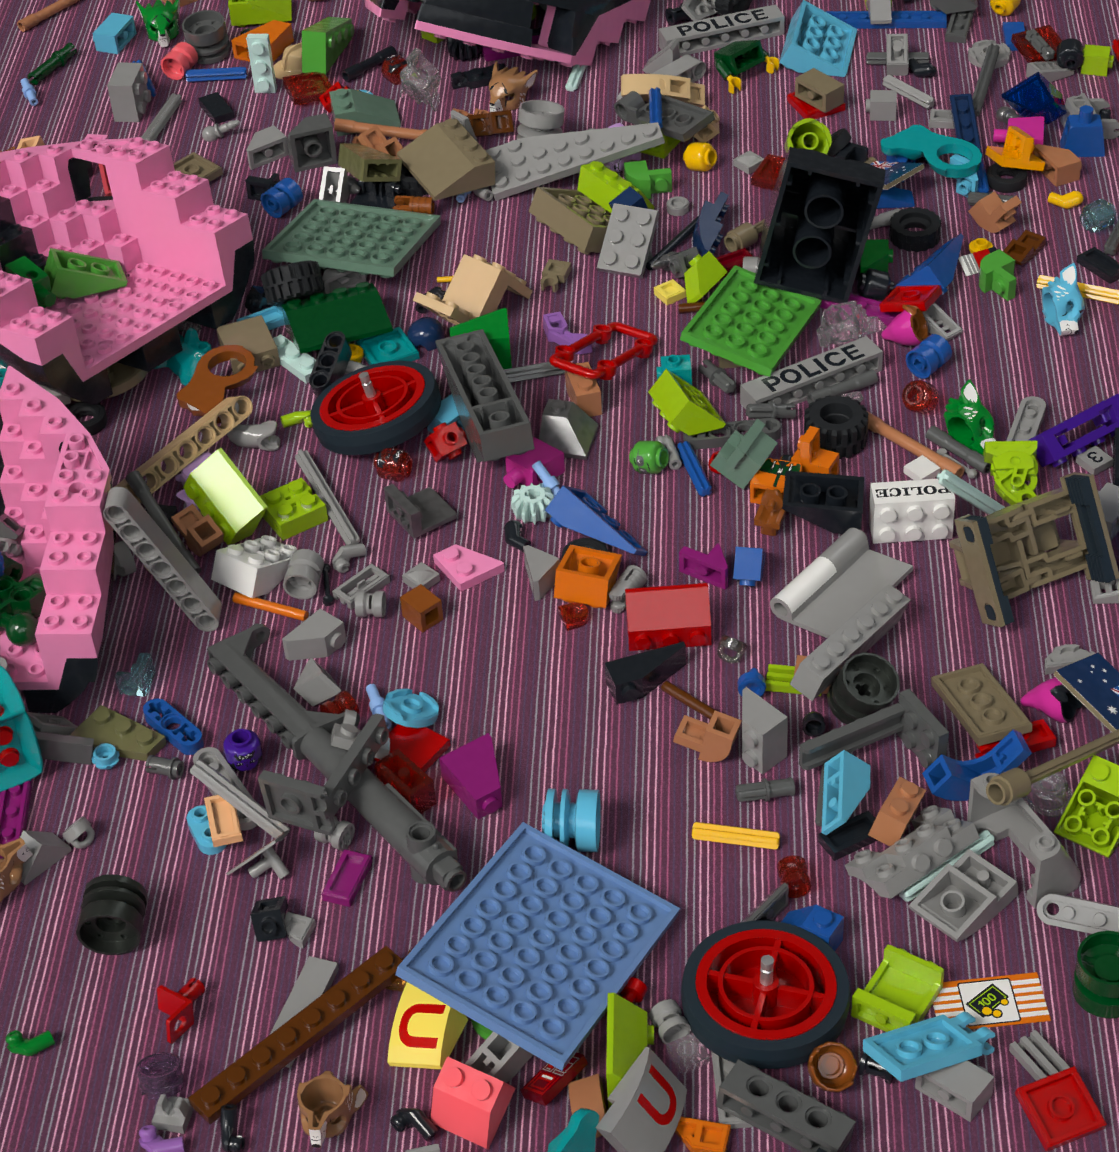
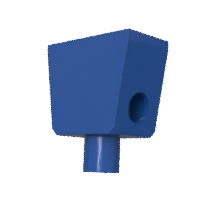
M1088 105L1081 106L1079 115H1069L1067 117L1060 140V148L1071 150L1077 157H1105L1102 121L1099 114H1093V107Z

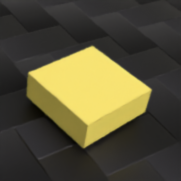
M672 279L655 286L654 295L663 303L669 305L686 298V290Z

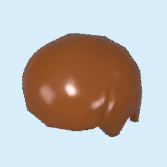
M825 1042L813 1049L809 1056L807 1068L813 1084L823 1091L837 1093L854 1084L858 1065L851 1050L842 1043Z

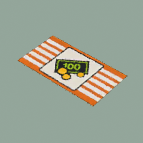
M1037 972L943 982V988L933 1002L936 1016L944 1014L950 1019L962 1012L971 1014L976 1019L975 1022L969 1023L966 1026L969 1029L1051 1021Z

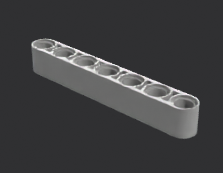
M123 487L111 488L107 493L104 518L193 624L202 631L210 632L216 630L219 626L222 608L221 601L133 494Z

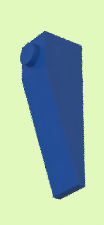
M962 233L939 247L927 257L928 259L914 268L911 276L909 274L904 276L894 285V288L896 286L941 285V295L948 291L947 286L953 281L964 238Z
M563 485L545 509L552 516L550 520L560 528H569L635 555L645 556L647 553L628 532L618 529L621 524L616 519L606 515L607 510L585 490Z

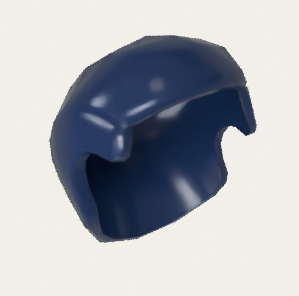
M422 317L409 326L407 337L415 348H418V345H422L427 351H431L437 348L435 341L446 338V334L438 320L431 317Z

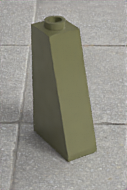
M340 143L338 166L345 168L348 173L362 182L400 181L402 159L359 143Z

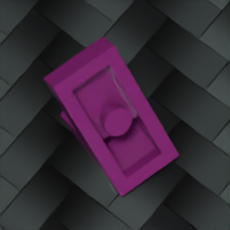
M719 543L715 545L708 555L686 546L679 551V572L724 590L728 588V566Z

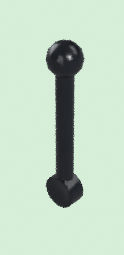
M326 563L322 571L325 588L323 604L331 606L334 598L330 595L329 584L331 567Z

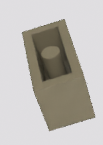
M812 68L795 78V97L827 113L844 103V84Z

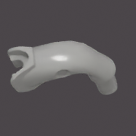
M236 402V404H235V410H236V412L238 413V411H239V405H238V403ZM266 421L262 424L252 425L238 424L227 433L229 440L240 447L276 451L280 448L281 439L275 435L277 429L276 421Z

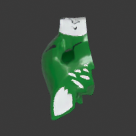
M156 0L154 6L148 3L146 8L136 1L147 30L148 38L157 41L161 47L169 46L170 40L179 34L180 0H175L174 4L167 0L165 5L160 0Z
M969 379L962 387L959 399L950 398L948 400L949 404L945 406L947 411L943 416L948 434L953 439L983 455L984 443L996 441L993 437L994 418L990 411L982 404L974 384Z

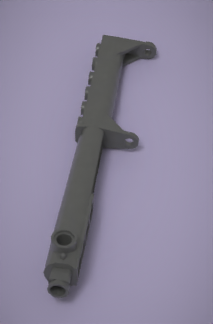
M254 624L249 629L208 647L209 660H207V665L213 675L217 674L222 679L225 687L232 689L242 704L246 703L251 708L254 716L258 719L261 718L266 723L269 731L273 734L276 733L281 738L282 743L287 749L291 748L293 750V755L297 760L307 758L328 780L348 751L331 746L333 726L335 723H343L345 712L333 714L307 711L252 660L255 648L265 643L270 636V630L264 624ZM358 713L354 725L355 727H357L360 722V716ZM366 768L359 784L354 786L347 797L349 803L410 865L411 877L415 882L440 885L445 891L450 892L459 890L465 884L467 874L463 871V866L458 862L457 849L389 783L385 785Z

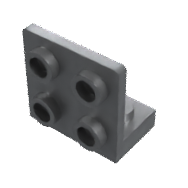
M394 484L384 487L387 512L413 539L457 518V513L431 487L407 497L405 492H400Z

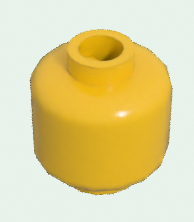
M990 0V5L998 15L1008 16L1014 12L1021 0Z
M692 142L684 151L683 160L689 170L707 172L716 164L717 152L710 143Z

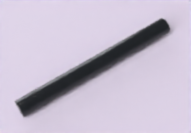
M699 216L646 263L648 270H654L651 268V264L654 261L660 260L663 255L669 252H673L693 233Z

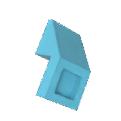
M958 154L950 157V164L962 165L970 162L969 159ZM977 172L968 177L954 178L957 180L956 193L968 197L969 192L978 191Z

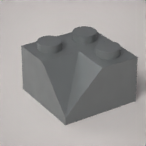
M327 113L305 117L288 134L289 159L295 173L337 164L333 126Z

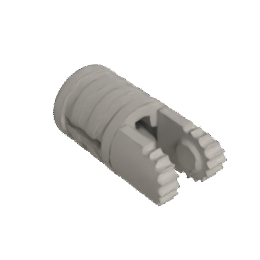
M635 565L628 566L609 592V598L612 600L610 607L615 614L621 613L626 609L625 589L642 588L647 582V575L640 567Z

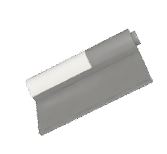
M849 528L772 598L770 608L781 620L828 638L885 586L890 584L895 588L914 570L913 565L870 550L866 534L857 528Z

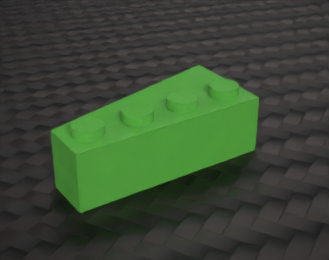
M327 17L302 30V73L327 74L354 35L352 18Z

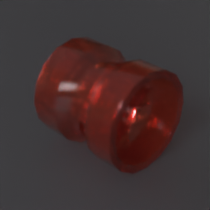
M345 690L338 693L333 701L328 700L320 705V712L341 714L346 709L359 713V707L355 699Z
M796 855L781 859L777 864V873L781 879L780 885L783 883L788 884V898H800L808 894L812 885L807 875L808 867L805 859Z

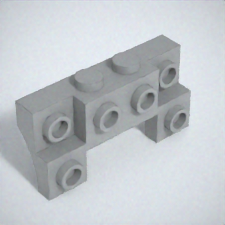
M932 805L921 810V815L911 821L915 829L913 832L898 840L881 853L868 849L856 853L854 859L847 863L845 868L848 875L854 876L868 884L880 897L891 899L980 837L974 822L954 818L951 809Z

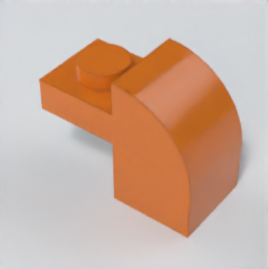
M810 426L806 433L800 436L797 444L798 449L792 456L791 462L800 463L802 465V472L838 475L839 453L821 449L820 428Z

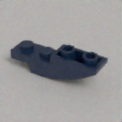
M720 192L714 204L705 200L696 221L692 241L693 247H697L701 257L708 251L714 255L715 247L718 248L723 238V235L720 234L723 227L721 220L729 208V205L726 204L729 195L724 192Z

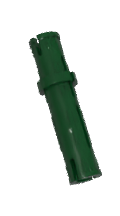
M67 43L59 51L53 52L48 60L27 75L28 79L34 77L29 82L37 85L59 66L63 67L69 58L77 54V49L70 51L75 46L72 43Z

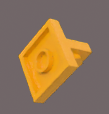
M1008 126L1004 147L987 146L985 155L1002 167L1043 171L1045 162L1032 153L1034 150V138L1016 126Z

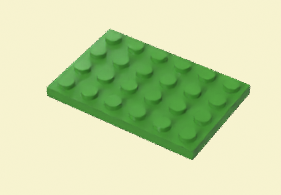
M735 265L684 328L680 340L688 343L690 346L708 351L714 356H720L732 361L736 365L751 369L760 375L770 377L819 310L822 300L755 284V273Z

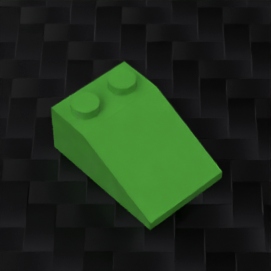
M50 248L44 272L48 274L51 292L57 298H78L127 286L128 281L119 261Z

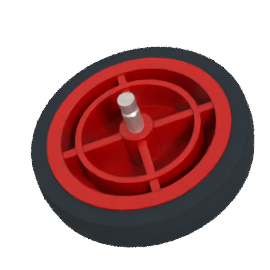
M411 361L381 362L350 372L329 385L318 396L312 406L310 413L311 422L318 440L329 451L343 455L371 454L397 446L425 429L440 409L441 396L439 386L432 372L427 367Z
M759 920L741 922L722 928L705 938L694 949L684 969L681 983V999L684 1016L691 1027V1031L710 1051L733 1063L740 1060L759 1069H780L805 1063L809 1060V1056L815 1047L825 1042L836 1041L844 1028L849 1012L850 985L841 959L821 938L795 925Z

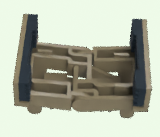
M1073 472L1060 477L1061 488L1007 506L985 517L967 514L954 520L958 538L949 541V546L953 548L961 575L959 579L960 585L973 590L982 623L1003 627L1015 622L1009 599L1023 594L1031 588L1044 585L1083 569L1086 580L1109 583L1119 578V571L1093 474ZM1071 514L1077 540L1060 539L1055 519Z

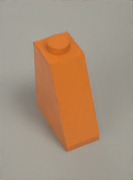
M272 20L231 40L234 58L250 62L247 35L269 34L274 62L284 52L285 48L294 42L292 24Z

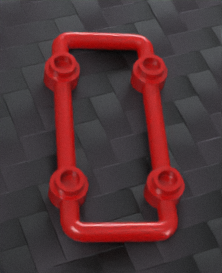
M611 322L607 325L597 324L593 326L592 333L569 346H556L555 354L549 358V362L556 368L587 379L594 380L600 378L602 380H612L613 376L616 375L617 368L636 356L639 358H649L650 354L653 353V346L658 343V338L650 332L620 322ZM614 331L637 338L634 342V347L612 360H599L597 368L594 370L571 362L574 360L575 353L592 343L607 344Z

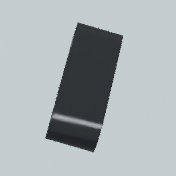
M340 331L331 332L326 336L309 377V384L316 398L329 385L344 376L352 356L349 343L345 335Z

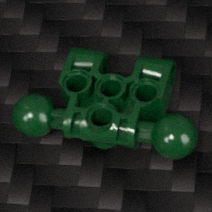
M3 555L5 569L4 575L0 577V631L5 630L6 636L12 644L27 647L36 642L35 631L39 621L37 618L40 617L46 596L41 574L35 573L18 582L23 574L22 564Z

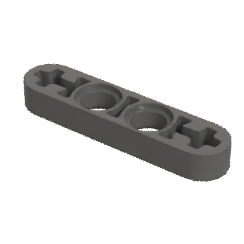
M774 418L759 419L766 424L761 431L773 440H778L781 435L780 422ZM756 419L725 422L726 425L721 429L691 436L683 432V442L688 441L693 450L723 447L735 430L738 432L748 431ZM722 433L725 434V436L716 437L714 436V434Z

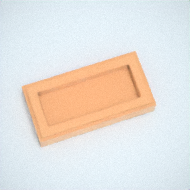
M219 795L204 798L213 847L242 842L237 809Z

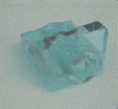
M140 653L136 664H133L131 667V672H116L115 680L120 694L146 697L156 674L151 654Z

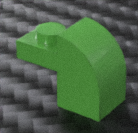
M646 160L624 162V179L641 190L647 199H651V194L672 192L671 168L648 170Z
M1000 249L986 255L981 260L979 287L984 293L993 290L1009 301L1015 298L1017 280L1014 277L1015 260Z

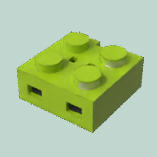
M302 477L260 495V498L267 505L263 518L283 541L328 521L325 503L317 494L312 495V489Z

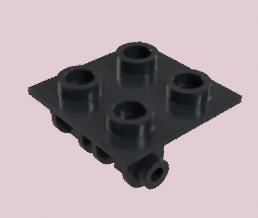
M359 180L358 185L362 189L350 204L393 209L397 205L394 202L395 196H404L406 191L402 190V185H399L398 182H362Z

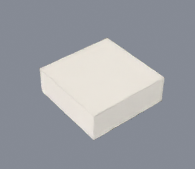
M922 455L906 464L903 473L913 480L933 479L940 473L941 468Z

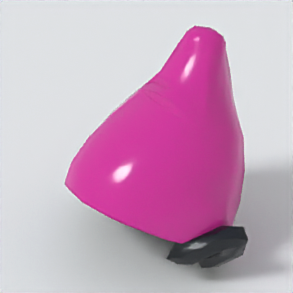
M1056 677L1042 682L1021 698V705L1024 707H1031L1042 711L1049 718L1060 723L1073 721L1077 709L1083 705Z

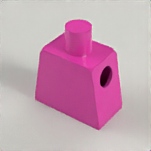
M1043 116L1008 119V126H1016L1033 137L1034 145H1043ZM1008 127L1007 129H994L993 142L1005 143Z
M533 437L534 450L520 455L506 456L507 474L503 477V480L509 488H514L520 483L525 486H530L531 482L536 486L543 483L532 468V465L539 460L551 476L557 477L565 472L564 452Z

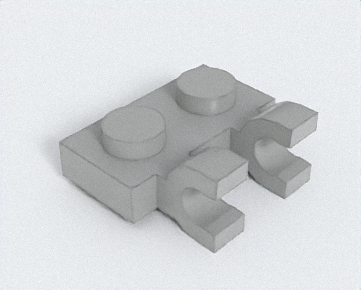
M346 709L343 723L334 724L331 732V746L349 750L362 731L354 726L357 712ZM390 738L380 747L375 758L387 760L390 752Z

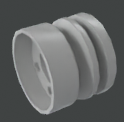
M529 100L520 103L518 121L521 124L517 128V139L563 133L560 127L564 123L565 108L558 103L546 100Z

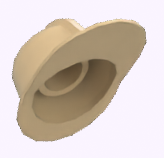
M302 42L285 48L282 60L274 65L275 78L286 80L302 74Z

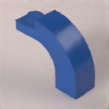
M1013 729L991 751L979 758L959 761L941 754L922 774L933 795L946 800L967 801L969 800L971 779L985 773L1001 774L1012 768H1017L1032 753L1021 732Z

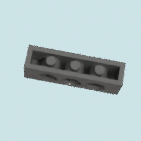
M737 1060L719 1086L716 1107L801 1152H816L818 1148L827 1152H844L852 1140L855 1120L849 1118L841 1111H836L820 1103L816 1098L797 1091L786 1082L761 1072L753 1065Z

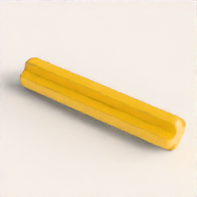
M694 822L692 826V838L695 840L774 850L778 849L780 844V833L774 831Z

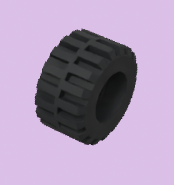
M307 260L290 263L271 269L261 276L267 303L271 306H281L286 304L288 300L295 298L307 299L312 294L325 291L319 264L316 261Z
M829 395L825 396V398H818L815 402H811L805 410L804 434L810 426L820 428L821 449L839 453V459H842V457H852V454L860 453V450L866 446L868 412L866 407L860 405L858 400H852L848 396Z

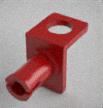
M191 978L178 992H174L163 985L157 987L158 1009L170 1015L166 1020L167 1042L171 1044L194 1024L193 1002L205 993L203 983L200 980L196 981V978ZM178 1020L182 1021L180 1027L174 1031L176 1022Z

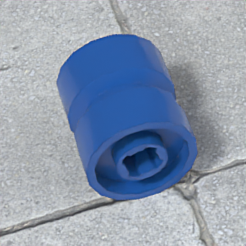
M284 178L274 187L264 192L260 199L264 210L270 216L280 218L302 201L303 193L300 186L293 179Z
M932 334L907 353V367L915 376L923 379L928 378L951 359V346L942 336Z

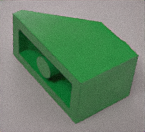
M867 239L860 261V274L865 273L869 268L888 272V263H893V249H889L888 239Z

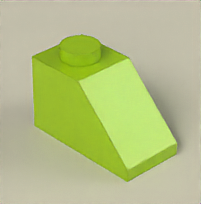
M710 251L702 257L700 254H697L689 262L691 267L684 273L687 303L697 302L728 272Z

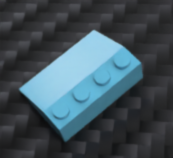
M803 0L791 18L779 63L783 64L787 69H792L798 73H805L815 68L829 76L845 77L857 29Z

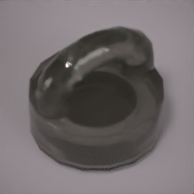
M722 635L717 648V654L720 659L727 663H737L742 659L748 645L730 636ZM725 647L736 651V655L733 657L724 653Z

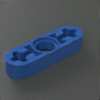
M156 698L144 704L143 713L146 723L155 731L164 735L166 740L181 753L194 755L204 747L200 729L165 700ZM170 724H180V726L177 729H166L167 726Z

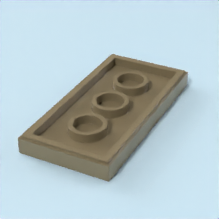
M983 663L931 677L932 687L978 746L1000 741L1013 729L1021 732V734L1032 732L1030 720Z

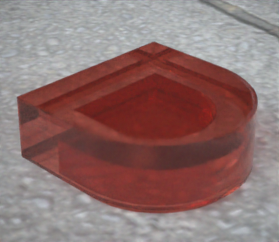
M574 602L558 606V614L566 631L583 627L588 623L589 612L584 604Z

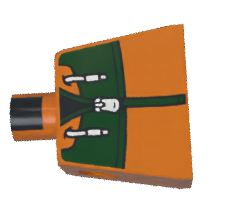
M783 455L780 460L766 459L750 481V503L760 504L766 489H778L781 494H784L785 472H802V465L791 462V455Z

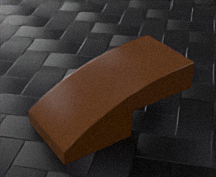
M511 110L466 116L469 118L476 137L514 132Z
M1025 229L1018 240L1012 239L1003 252L1012 257L1016 264L1023 265L1035 257L1045 246L1046 237Z

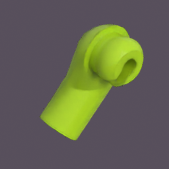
M311 410L296 411L281 416L282 426L287 428L304 422L305 427H313L310 416Z

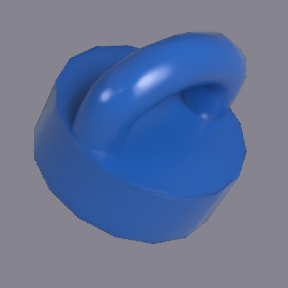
M752 668L738 679V692L741 696L742 690L746 687L760 697L766 691L765 678L756 668Z

